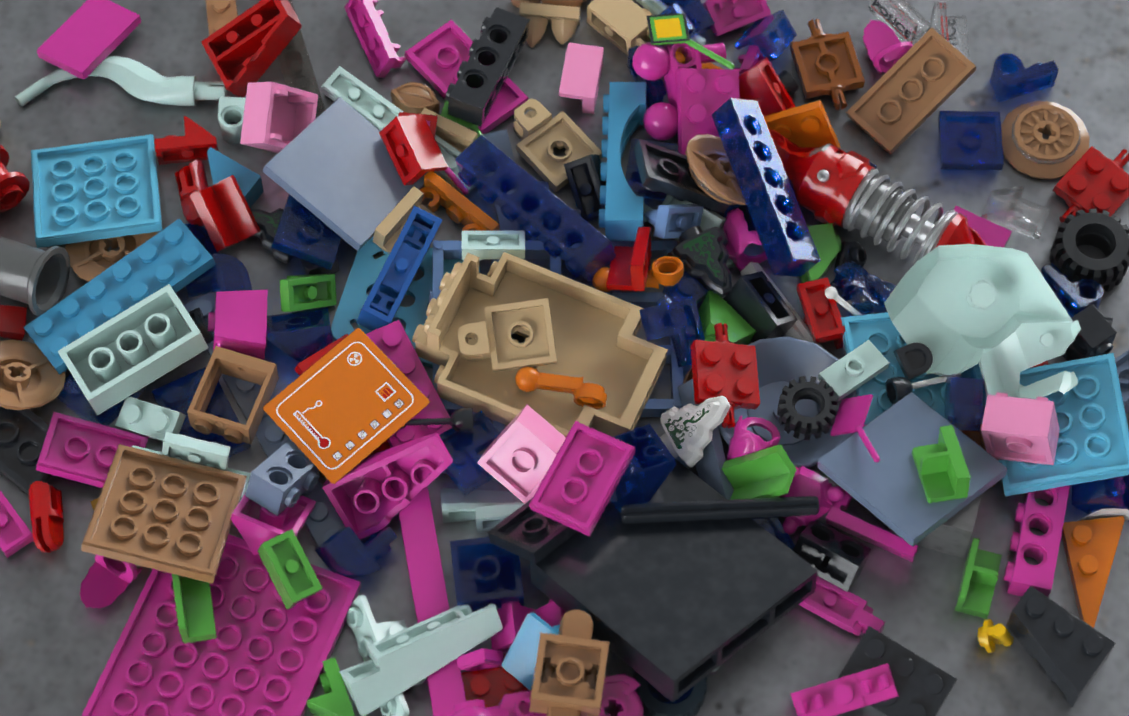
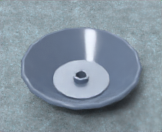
M792 337L759 339L749 344L756 347L760 405L756 410L744 408L734 410L735 423H737L741 415H743L742 419L758 417L770 421L780 432L781 438L778 445H782L795 467L811 468L817 465L820 458L848 439L853 433L831 436L832 426H830V431L827 434L822 431L820 438L815 439L814 434H811L810 440H804L805 434L801 433L799 439L793 437V430L788 434L784 430L785 424L780 425L779 416H777L780 394H782V389L785 385L789 387V382L793 379L798 383L799 377L805 376L806 382H810V378L813 376L816 377L815 383L819 384L821 382L818 379L819 373L839 359L816 343ZM856 390L843 399L857 397ZM802 399L795 404L797 413L805 417H814L820 412L819 405L810 399ZM840 400L839 402H837L838 409H839L841 400ZM720 424L718 429L729 445L734 435V427L723 428ZM751 426L746 429L760 436L766 442L772 439L770 432L760 426Z

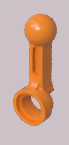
M674 256L657 258L652 263L651 270L648 271L645 288L659 289V284L663 286L677 284L684 275L683 262ZM602 267L594 272L592 283L597 290L602 292L611 291L606 290L610 268Z
M531 366L522 367L515 376L517 387L524 392L542 389L571 393L574 395V403L581 407L584 404L594 409H602L606 406L607 394L605 393V388L594 383H583L584 377L542 373Z

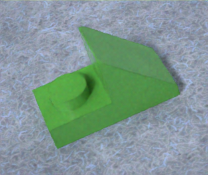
M335 274L290 275L286 279H281V311L293 312L337 305Z
M336 658L322 661L324 673L320 674L319 678L325 694L307 700L309 712L316 716H355Z

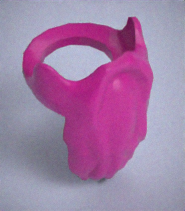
M870 20L864 28V45L868 56L880 74L882 72L886 73L913 46L911 42H901L893 29L884 22Z
M739 208L730 210L725 217L726 221L723 227L729 240L726 246L730 255L729 258L740 271L750 262L761 263L767 260L774 251L772 239L765 233L748 231L743 211ZM765 242L768 245L763 253L756 256H749L743 253L747 245L751 243L763 245Z
M741 415L734 427V435L729 442V450L726 457L727 460H731L776 446L781 438L780 432L768 420L758 417L742 419L743 415ZM751 426H760L770 432L772 439L766 442L760 436L746 429Z
M95 555V563L88 569V573L81 583L80 598L86 608L91 607L92 609H100L111 605L119 595L124 593L127 586L138 577L143 566L137 569L135 564Z

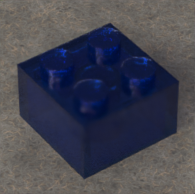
M489 537L450 541L457 606L469 605L472 612L482 609L489 604H494L497 610L507 602H519L521 606H524V592L518 555L490 543Z

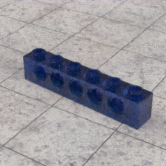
M730 98L711 116L774 275L801 277L820 262L821 259L758 102L755 100Z
M480 135L455 159L459 169L457 174L467 186L471 187L474 185L479 189V194L490 205L496 203L500 207V211L510 222L516 220L521 224L522 230L525 231V234L530 239H539L549 255L555 259L559 256L564 260L565 266L574 276L582 275L590 282L599 269L606 267L616 257L612 242L484 136ZM490 172H495L491 176H485ZM510 190H516L511 194H506ZM538 207L533 212H527L531 208ZM560 225L555 230H549L552 226ZM581 243L577 248H570L574 244Z

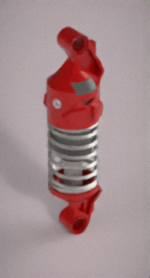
M762 128L748 156L751 162L763 168L772 169L774 166H783L793 184L797 204L812 211L815 219L824 224L832 223L833 227L838 225L841 228L848 229V231L856 228L861 231V238L868 235L873 237L874 245H878L882 240L888 242L887 252L893 251L903 236L908 238L900 252L901 260L907 258L915 243L921 245L914 258L913 264L941 245L975 244L987 246L978 232L969 226L967 216L955 212V210L947 211L943 215L942 203H936L930 207L928 196H923L916 200L915 189H909L903 193L902 182L892 184L890 183L889 175L879 177L878 169L870 165L869 159L855 151L847 153L832 144H826L819 148L798 147L780 133ZM924 202L923 211L920 217L915 213L917 208ZM935 210H937V215L933 224L928 221V218L933 214Z

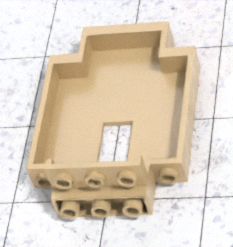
M503 252L499 262L494 261L492 263L488 276L479 273V257L467 253L463 263H455L451 273L446 272L439 286L441 292L437 299H431L426 310V316L428 317L424 325L419 324L412 338V342H415V351L418 357L440 365L434 378L440 398L464 408H473L474 412L505 425H508L526 405H529L565 437H567L574 422L577 421L626 443L629 442L665 366L668 349L636 337L643 323L644 308L506 252ZM548 298L557 363L536 366L535 368L542 373L584 377L583 383H594L604 387L607 394L606 406L602 409H594L584 404L581 407L574 403V395L571 393L536 389L532 392L520 390L516 385L515 376L521 368L493 372L491 358L481 360H467L463 358L459 347L458 328L464 324L486 321L484 310L486 306ZM517 327V333L515 334L525 338L530 337V332H525L523 327ZM472 338L467 344L475 345L478 339Z

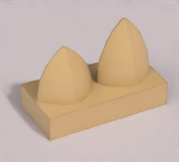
M520 2L519 15L530 19L526 42L533 48L543 37L547 23L551 22V29L560 44L566 43L575 33L577 25H580V7Z

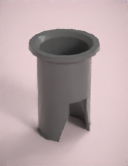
M0 236V295L29 304V308L34 315H42L58 304L65 293L70 273L69 254L66 249L58 246H53L45 251Z

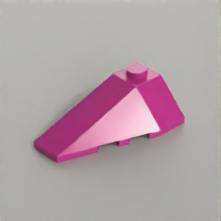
M436 432L369 455L337 483L332 484L326 479L322 488L353 541L356 542L382 530L388 525L397 513L410 504L411 500L419 492L432 483L453 462V459Z

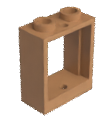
M215 346L187 411L190 426L203 434H211L212 432L221 435L232 443L239 444L244 442L252 444L265 413L263 407L270 401L279 379L277 365ZM221 374L262 385L246 425L205 413Z

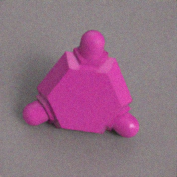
M796 466V472L788 494L778 497L817 496L819 512L816 515L782 517L785 519L782 524V531L787 535L795 533L798 526L802 527L804 525L807 527L811 521L817 520L830 511L834 501H840L844 498V489L840 486H833L832 483H829L828 478L803 466L799 468Z

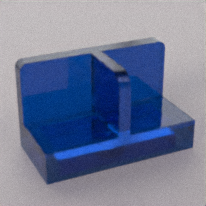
M780 10L754 22L734 46L739 50L748 45H757L764 58L767 57L771 62L782 54L797 36V33L784 10Z

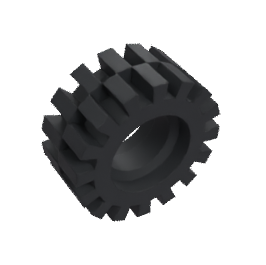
M805 376L799 377L798 383L795 379L791 380L789 387L785 385L782 389V394H780L777 409L780 425L785 424L784 430L788 434L793 430V437L798 439L800 433L805 434L804 440H810L811 434H814L815 439L820 438L822 431L825 434L830 431V426H833L836 418L838 399L837 395L833 396L834 389L831 386L826 389L827 382L821 380L819 384L815 383L816 377L811 376L810 382H806ZM810 399L819 405L820 412L814 417H805L797 413L795 404L799 400Z

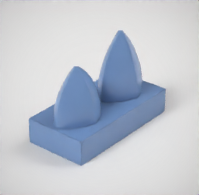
M696 204L659 205L658 209L644 213V217L655 227V237L662 239L679 238L687 229L700 226L703 207Z

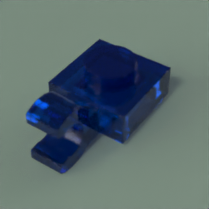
M684 271L683 277L677 284L664 287L662 293L665 296L657 301L658 307L653 312L661 320L665 319L677 308L685 314L706 297L708 290L696 278L690 277Z

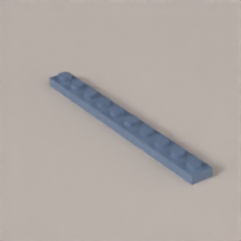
M209 292L183 306L188 313L196 308H200L208 324V313L215 312V297L212 292ZM213 341L207 344L209 348L206 349L210 357L213 353ZM221 374L247 421L262 385ZM265 412L255 437L268 458L288 440L292 443L294 442ZM318 480L311 491L306 490L302 494V496L316 501L315 508L306 520L305 526L326 564L329 565L357 551Z

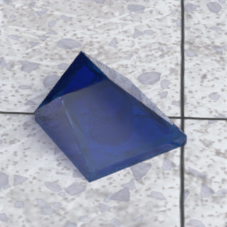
M328 307L267 316V340L300 363L333 343Z

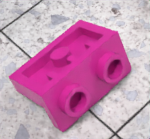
M705 0L706 2L698 7L700 12L705 11L715 37L772 15L766 0Z

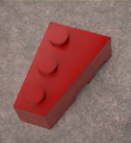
M261 0L202 40L201 43L226 89L235 96L244 98L247 93L248 83H255L260 79L302 28V24L287 0Z

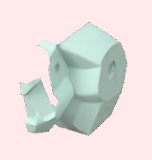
M975 244L938 246L909 269L884 303L892 323L906 344L922 343L930 349L933 362L930 369L926 371L927 375L947 376L959 374L979 363L988 395H995L999 392L1007 393L1008 397L1027 399L1045 397L1057 391L1065 394L1078 385V379L1074 371H1063L1027 386L1019 384L1020 372L1063 355L1081 330L1079 321L1071 319L1026 252L1012 248ZM1008 288L1013 290L1011 294L1007 293Z

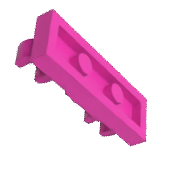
M349 0L344 9L376 77H386L391 68H400L406 58L398 57L396 54L400 46L399 44L391 43L388 37L389 34L381 19L384 12L383 10L375 9L378 0Z
M888 663L790 693L797 716H837L899 697Z

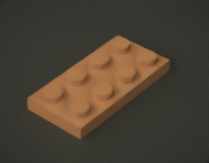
M931 27L846 114L891 155L976 71V65Z

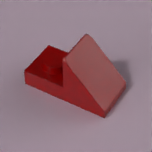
M184 116L185 136L168 135L164 138L154 139L158 164L165 165L193 162L195 160H208L207 151L210 147L219 152L217 139L190 118Z

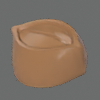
M410 82L391 90L392 104L405 113L420 114L426 108L439 114L440 102L437 100L433 90L426 85Z

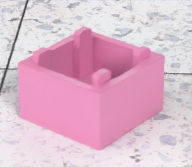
M276 82L248 83L240 144L279 153L315 120L318 94Z
M1007 393L987 394L981 427L986 451L995 459L1054 465L1060 432L1054 401H1049L1047 397L1027 399L1008 397Z
M526 405L487 447L477 463L525 504L535 495L566 437L529 405Z

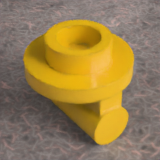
M991 619L984 620L983 627L978 628L980 647H985L987 653H994L996 644L1010 646L1014 642V637L1003 624H996L994 626Z

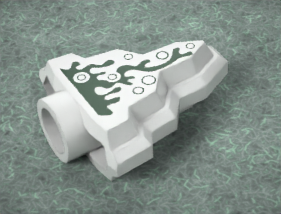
M724 396L709 398L698 406L687 404L680 409L672 407L661 414L660 421L665 433L660 437V442L665 451L674 458L680 456L689 467H693L703 457V449L712 441L713 430L723 422L731 407L727 398Z

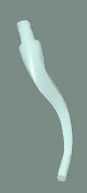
M108 56L89 75L109 78L118 83L132 96L158 104L197 106L198 100H219V96L227 97V89L222 81H197L196 76L164 77L138 61L120 56ZM60 68L15 96V100L22 107L52 85L78 77Z

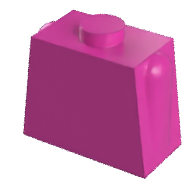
M268 289L216 292L215 312L208 313V331L214 332L213 351L215 346L264 360Z

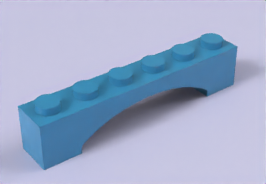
M610 82L609 94H603V113H609V115L602 119V134L608 135V139H602V158H607V162H601V181H606V185H600V204H605V209H599V228H605L606 241H635L638 227H644V196H636L630 188L623 174L621 160L629 138L639 125H643L644 115L646 113V82Z

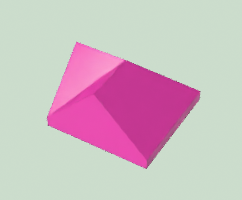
M244 494L230 519L253 555H258L257 550L262 543L292 529L297 537L315 508L316 501L300 495L299 500L292 508L287 507L277 516Z

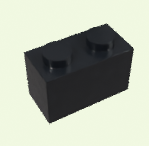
M762 271L741 276L732 287V293L723 298L756 331L751 339L752 342L759 339L783 337L798 320Z

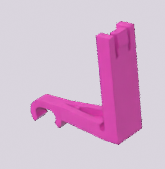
M846 491L842 500L834 501L831 510L826 516L827 524L913 562L918 552V545L912 547L901 537L844 512L847 511L853 498Z

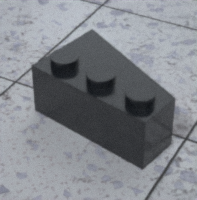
M1032 586L1028 588L1014 607L1006 624L1032 658L1035 657L1046 670V675L1051 682H1055L1066 695V700L1072 708L1105 663L1116 644Z

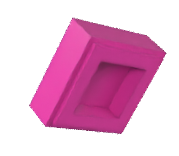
M482 648L461 655L456 659L458 669L475 671L501 666L504 655L503 651Z

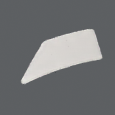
M1116 508L1100 509L1078 521L1124 516L1125 520H1129V510Z

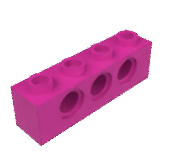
M1070 485L1025 493L1024 503H1018L1014 521L1020 522L1019 531H1013L1009 551L1014 552L1013 562L1007 561L1003 578L1004 581L1009 582L1008 594L1022 597L1028 588L1032 586L1049 597L1053 585ZM1035 499H1043V500H1045L1049 505H1048V506L1039 505V504L1035 501ZM1030 528H1038L1044 535H1035L1030 531ZM1032 557L1038 562V565H1030L1024 558Z

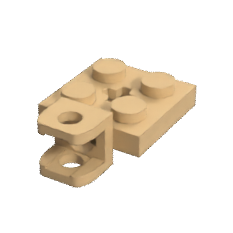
M529 99L514 110L516 121H514L513 128L517 136L522 140L516 144V151L555 192L569 183L564 164L591 154L599 155L600 160L602 159V151L564 111L552 118V114L535 99ZM557 147L559 150L565 148L564 156H555L553 148Z
M548 298L484 307L486 321L464 324L457 330L460 352L463 358L467 360L491 358L493 372L557 363ZM517 327H523L525 332H530V337L525 338L524 343H519L517 339H512V334L517 333ZM472 338L478 339L475 345L467 344Z

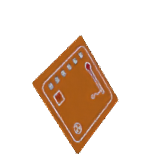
M357 328L263 407V410L332 484H335L424 409L430 401L360 328Z

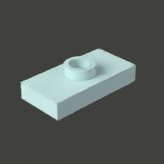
M868 340L820 372L818 379L827 382V389L830 386L834 389L833 396L837 395L839 402L889 367V362L873 343Z

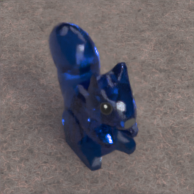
M854 261L836 267L834 270L836 273L835 278L830 283L831 287H835L837 291L841 290L843 292L839 295L865 315L874 314V307H885V301L897 286L894 283L882 280L868 273Z

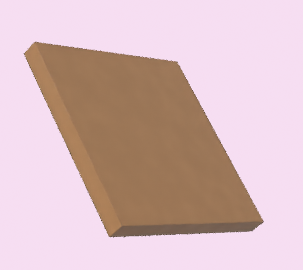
M119 444L82 542L81 551L213 584L233 524L230 518L240 502L247 476Z

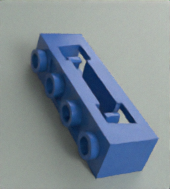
M416 206L413 207L356 321L357 324L374 331L392 323L443 219Z

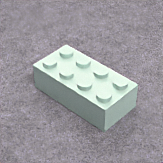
M168 284L60 349L58 353L96 414L99 415L209 347L171 285Z

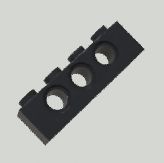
M498 7L495 8L491 18L488 16L485 18L481 27L482 35L480 39L475 38L469 50L470 57L468 61H462L457 73L458 80L456 84L451 83L446 92L445 101H448V115L482 127L528 38L530 19Z

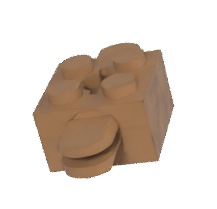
M581 610L566 612L560 621L558 635L540 633L529 712L547 714V716H599L609 642L591 640L593 622L586 612Z

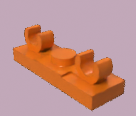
M434 171L428 172L424 176V188H421L420 191L424 193L422 201L425 198L433 199L428 204L430 211L435 212L440 205L443 206L452 221L465 226L462 231H499V223Z

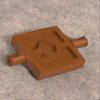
M814 19L808 22L812 36L806 40L791 42L790 51L805 98L831 95L835 109L840 110L841 106V110L847 107L843 92L864 88L865 84L849 31L838 34L823 33L820 20L815 19L814 23Z

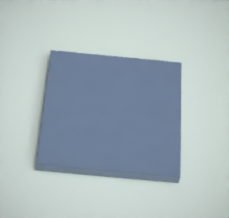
M340 97L275 155L262 170L357 251L374 236L377 226L413 186L419 190L424 187V176L427 174L425 173L413 185L404 186L379 134L380 130Z
M912 392L863 427L864 432L880 457L879 462H874L856 432L820 458L817 467L912 547L1006 476L1007 468L953 425L971 476L968 497L929 503L917 471L912 449L918 446L938 444L939 428L952 424Z

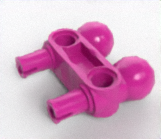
M647 42L636 49L632 63L636 74L645 80L652 81L661 79L664 76L669 102L652 104L646 110L643 126L647 134L657 140H668L678 134L677 70L679 68L702 69L701 64L717 61L685 43L651 45V42ZM724 43L701 45L726 59ZM676 51L684 55V64L676 60Z

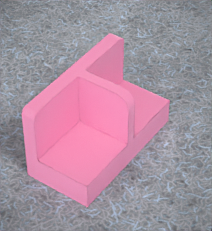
M569 43L560 82L559 96L583 100L582 113L594 114L603 68L604 47Z

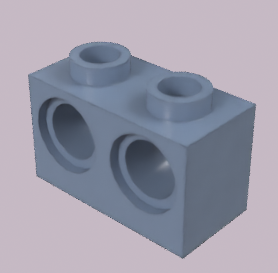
M288 440L251 472L245 496L278 516L287 507L292 508L299 500L300 495L306 490L311 491L319 480L318 468L294 443Z

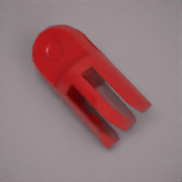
M195 160L174 174L186 221L194 226L201 227L204 224L192 202L190 194L209 186L204 164L200 160Z
M35 481L29 488L33 540L41 552L51 553L60 549L64 542L61 490L48 483Z

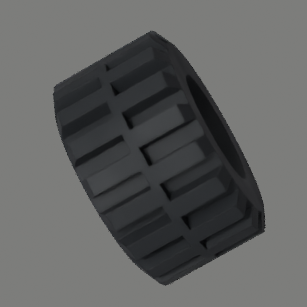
M1089 209L1088 213H1085L1084 210H1079L1075 216L1070 214L1066 217L1065 222L1060 224L1050 250V263H1053L1051 268L1053 273L1059 274L1058 280L1062 284L1065 282L1069 284L1068 289L1072 291L1075 288L1080 289V294L1085 295L1088 294V291H1093L1094 295H1099L1102 289L1109 292L1113 290L1114 285L1118 286L1122 282L1129 267V227L1126 224L1121 225L1119 217L1115 216L1112 218L1109 216L1110 212L1105 210L1102 213H1097V209ZM1080 245L1095 246L1103 251L1106 258H1089L1082 254L1077 247Z

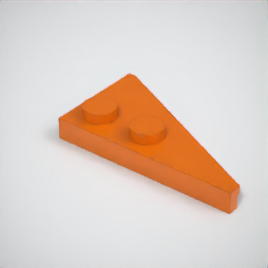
M821 100L740 123V143L745 145H754L760 129L766 128L780 133L798 147L819 148L826 144H832L839 149L841 147Z
M1124 516L1063 523L1061 536L1079 618L1093 628L1124 525Z

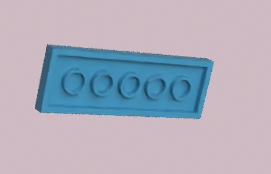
M179 218L23 328L60 375L68 369L58 353L60 349L168 284L171 285L175 293L215 266L216 263L209 252Z

